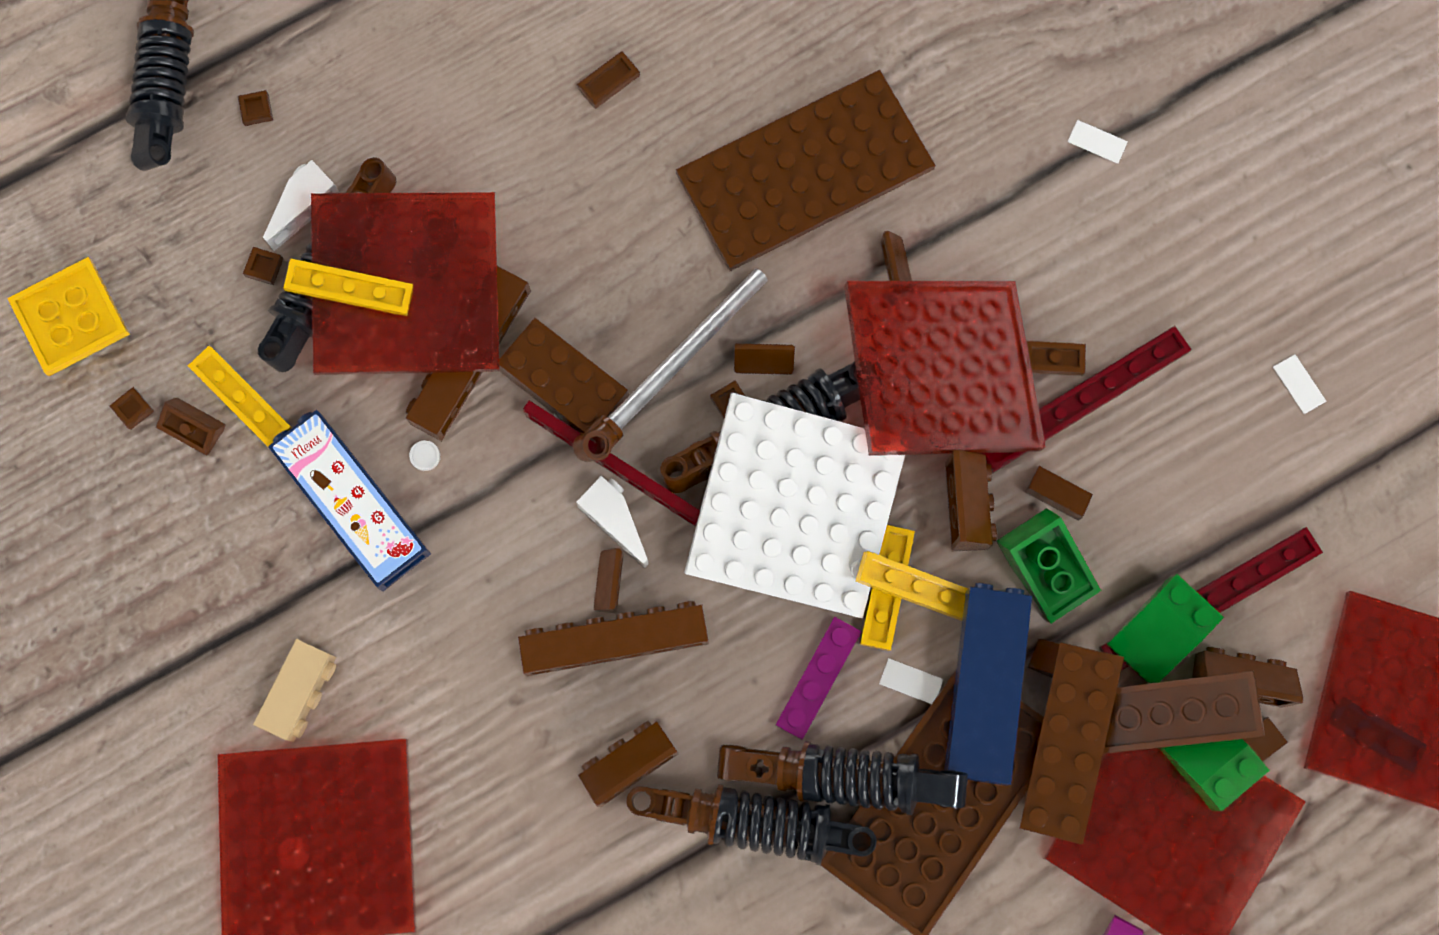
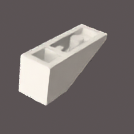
M312 160L307 164L299 166L294 171L293 176L289 178L263 238L273 251L278 249L341 195L335 184Z
M601 476L576 502L577 506L645 568L649 564L625 498L621 494L624 489L612 478L607 481Z

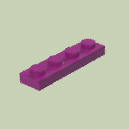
M836 617L833 618L775 726L800 740L804 739L862 631Z

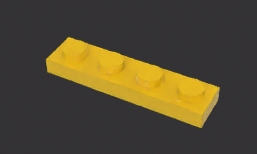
M290 258L283 288L288 292L407 316L414 286L410 283Z
M210 345L187 365L267 447L273 443L274 437L280 432L292 429Z
M887 525L879 555L908 566L915 531ZM871 588L860 645L891 651L901 598Z
M870 551L863 553L855 582L962 621L965 594L968 588Z

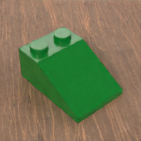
M1047 508L996 541L1009 565L1050 624L1102 591L1064 521L1059 515Z
M1176 574L1168 578L1106 645L1118 656L1124 657L1123 661L1147 683L1160 682L1198 646L1224 617L1185 580Z
M1243 739L1159 748L1212 811H1223L1270 771Z

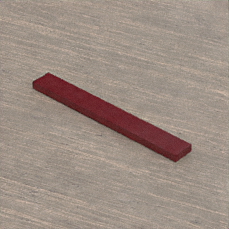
M1173 326L981 444L976 450L979 454L986 456V464H991L993 474L1188 354L1192 349L1176 326Z
M530 400L523 408L528 419L572 447L575 438L581 434ZM589 440L588 449L591 453L594 454L596 452L597 444ZM612 453L603 460L595 461L696 527L700 510Z
M1305 527L1201 587L1196 592L1221 613L1319 556L1323 551L1308 528ZM1107 643L1099 647L1101 652L1117 655L1106 645ZM1123 661L1121 671L1129 667L1125 661Z

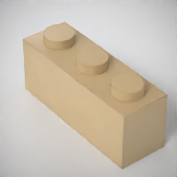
M296 639L253 725L286 741L294 742L296 737L300 738L308 725V721L305 719L310 709L314 710L322 697L320 689L324 681H329L336 669L334 661L336 657Z

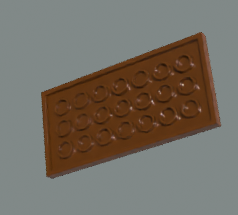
M878 70L676 169V175L729 271H732L933 171L936 165L881 70Z
M956 670L894 756L895 764L899 754L912 755L916 753L919 755L920 768L944 770ZM1020 702L1011 785L1005 786L967 780L965 807L951 808L937 804L917 802L913 815H907L899 807L895 811H889L886 806L883 809H875L873 805L870 808H863L860 804L847 824L871 829L877 839L875 850L867 856H856L828 850L820 866L911 934L929 935L1027 792L1044 717L1024 702ZM864 832L856 833L852 840L854 848L858 851H865L870 846L869 836Z

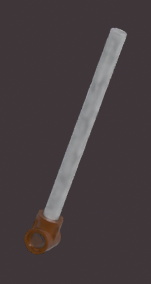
M754 269L609 417L601 415L585 432L579 434L573 444L574 453L577 458L585 462H591L608 457L611 449L623 437L621 429L767 282L765 274L759 269ZM590 438L594 439L597 443V450L594 454L588 449Z

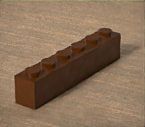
M496 266L493 273L489 272L482 283L483 290L478 298L474 297L467 308L468 315L463 323L459 322L452 332L453 340L448 348L444 347L440 351L436 360L438 365L433 373H428L425 376L421 385L423 390L417 399L413 398L406 409V414H408L406 419L410 425L441 442L531 292L527 281L499 266Z
M688 601L677 604L678 609L665 611V607L660 606L647 609V614L635 616L634 612L617 614L616 620L605 621L604 617L587 619L586 625L574 627V623L569 622L558 624L555 626L556 630L544 632L543 628L526 630L525 636L518 637L523 673L526 676L707 645L709 642L702 605H696L695 601Z

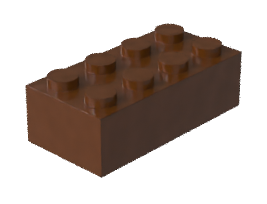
M537 318L530 322L496 362L502 374L579 433L585 432L601 415L609 417L629 397L628 389Z

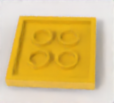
M89 257L7 298L44 373L48 376L130 335L98 270Z

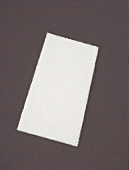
M1077 120L1068 140L1071 144L1117 164L1128 141Z
M1295 354L1273 367L1304 414L1326 402Z
M888 658L879 684L932 704L939 693L943 679Z

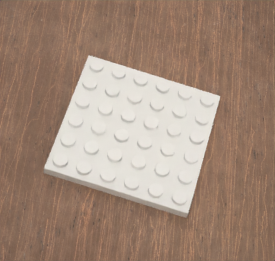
M731 393L684 573L863 619L871 587L855 582L863 553L870 551L878 555L880 554L909 440Z

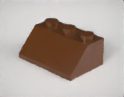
M953 450L945 462L952 552L988 550L993 545V541L997 539L996 524L991 523L990 512L994 511L993 493H988V482L992 480L991 464H986V456L983 454Z
M1206 647V651L1195 654L1192 678L1254 671L1260 704L1283 708L1303 703V693L1297 669L1286 667V661L1267 659V663L1255 661V655L1237 653L1236 657L1225 655L1224 649Z
M649 720L633 731L636 736L625 742L623 738L607 748L610 754L601 760L595 756L581 766L583 772L578 776L597 807L604 806L678 755L677 750L657 721L652 725Z

